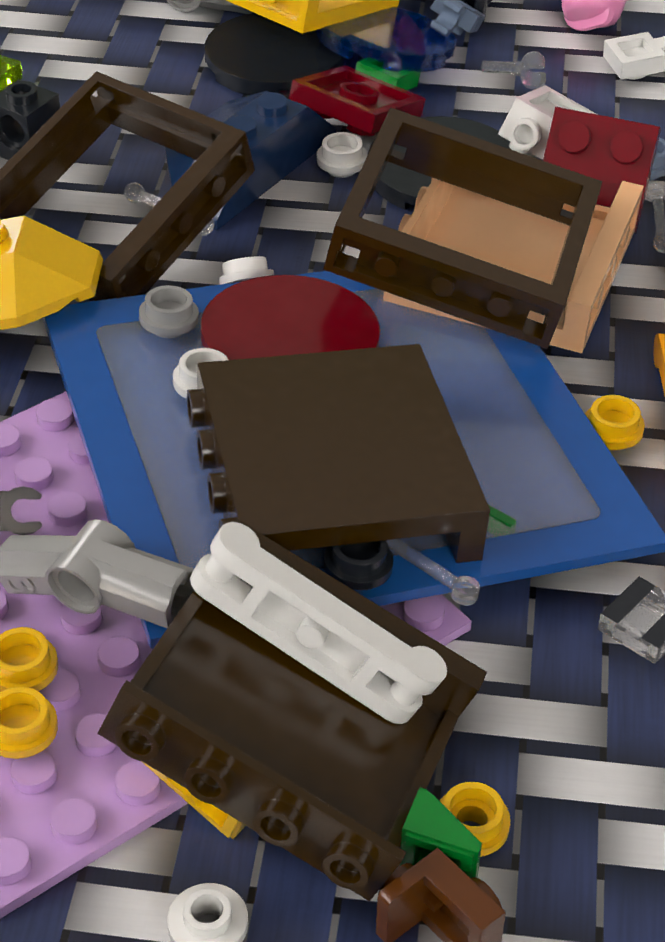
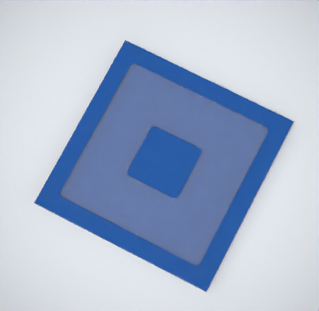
M329 271L297 274L335 283L362 298L372 308L380 324L379 347L410 344L421 345L488 505L517 520L513 526L509 527L489 516L483 559L479 561L456 563L445 534L386 540L394 558L390 578L376 588L354 591L375 604L382 606L665 552L664 531L540 346L482 326L384 301V291ZM239 282L186 289L190 292L193 302L198 307V323L188 333L174 338L160 337L141 326L139 322V308L145 301L146 294L68 304L58 312L43 317L42 319L109 523L126 533L136 549L194 569L203 556L211 554L210 545L219 531V519H224L223 513L212 514L207 477L208 473H212V469L201 470L197 452V431L201 430V427H190L187 399L179 395L174 389L173 372L179 365V360L183 354L193 349L204 348L201 341V318L206 306L217 294ZM327 547L290 551L325 572L324 553ZM141 619L150 649H153L167 628Z

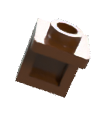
M436 848L415 865L405 863L396 868L379 889L376 934L384 942H394L422 920L443 942H502L506 911L502 909L501 903L494 891L484 881L476 877L470 878L439 848Z

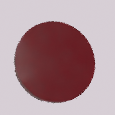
M270 275L239 282L217 294L206 306L201 318V341L203 347L222 352L228 360L379 347L380 324L372 308L362 298L340 285L307 276Z

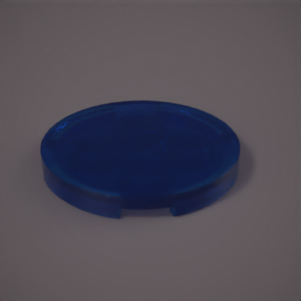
M391 7L316 30L319 40L331 51L347 59L353 57V52L363 58L377 59L378 62H384L383 69L392 71L428 72L444 67L445 61L451 56L453 57L456 47V37L452 32L448 37H445L430 27L432 19L397 7Z

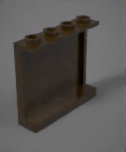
M420 344L197 363V389L187 390V412L190 427H201V430L197 431L198 460L201 470H212V473H208L207 477L208 498L212 514H223L224 519H219V529L225 523L240 520L289 551L445 534L456 563L483 559L490 508Z
M240 520L237 521V523H241V524L246 525L245 523L241 522ZM248 526L259 538L261 548L412 648L426 646L435 650L446 663V678L432 694L422 695V706L408 722L403 724L392 723L193 591L130 682L126 680L97 734L117 745L127 756L146 763L185 787L200 801L214 805L253 829L268 843L282 847L326 874L336 885L350 889L370 902L402 862L406 854L404 850L399 848L402 839V828L420 787L427 788L459 716L479 692L487 671Z

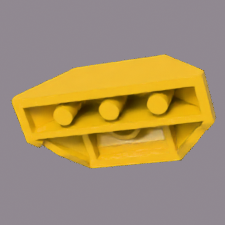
M26 216L0 219V330L21 327L61 310L74 299L77 302H82L94 297L103 263L100 251Z

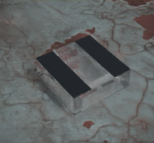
M639 576L600 614L598 630L656 664L665 654V591Z

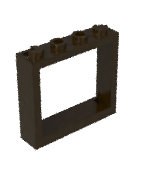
M96 71L0 169V219L24 216L111 124L195 159L196 161L102 263L95 296L87 300L99 301L145 295L255 171L245 131ZM95 91H97V97L92 95Z
M390 108L337 219L323 270L548 349L567 302L603 181ZM395 145L407 148L405 153L393 149ZM387 162L569 225L551 284L362 218ZM564 203L575 207L574 212L562 209ZM350 246L360 250L359 257L356 258L345 254L346 247ZM533 311L545 315L543 324L528 319L529 312Z

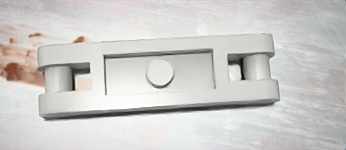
M237 522L225 523L212 540L210 545L211 554L203 556L191 573V586L203 599L392 723L403 724L408 722L422 706V695L432 694L447 676L446 663L435 650L426 646L410 647L261 548L259 538L255 532L244 524Z

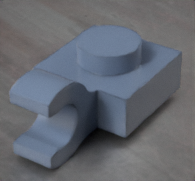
M435 0L430 9L440 15L436 20L432 21L430 27L445 37H448L451 32L461 36L464 30L469 33L477 32L486 15L462 0Z

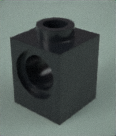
M19 79L9 84L6 89L0 92L1 158L7 160L12 158L41 126L60 109L58 93L38 87L32 82Z

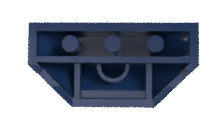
M268 91L228 101L210 113L208 117L246 132L255 171L206 226L214 230L224 226L315 154L322 146L323 139L332 133H336V127L308 106L287 99L280 93ZM165 147L172 187L196 160Z

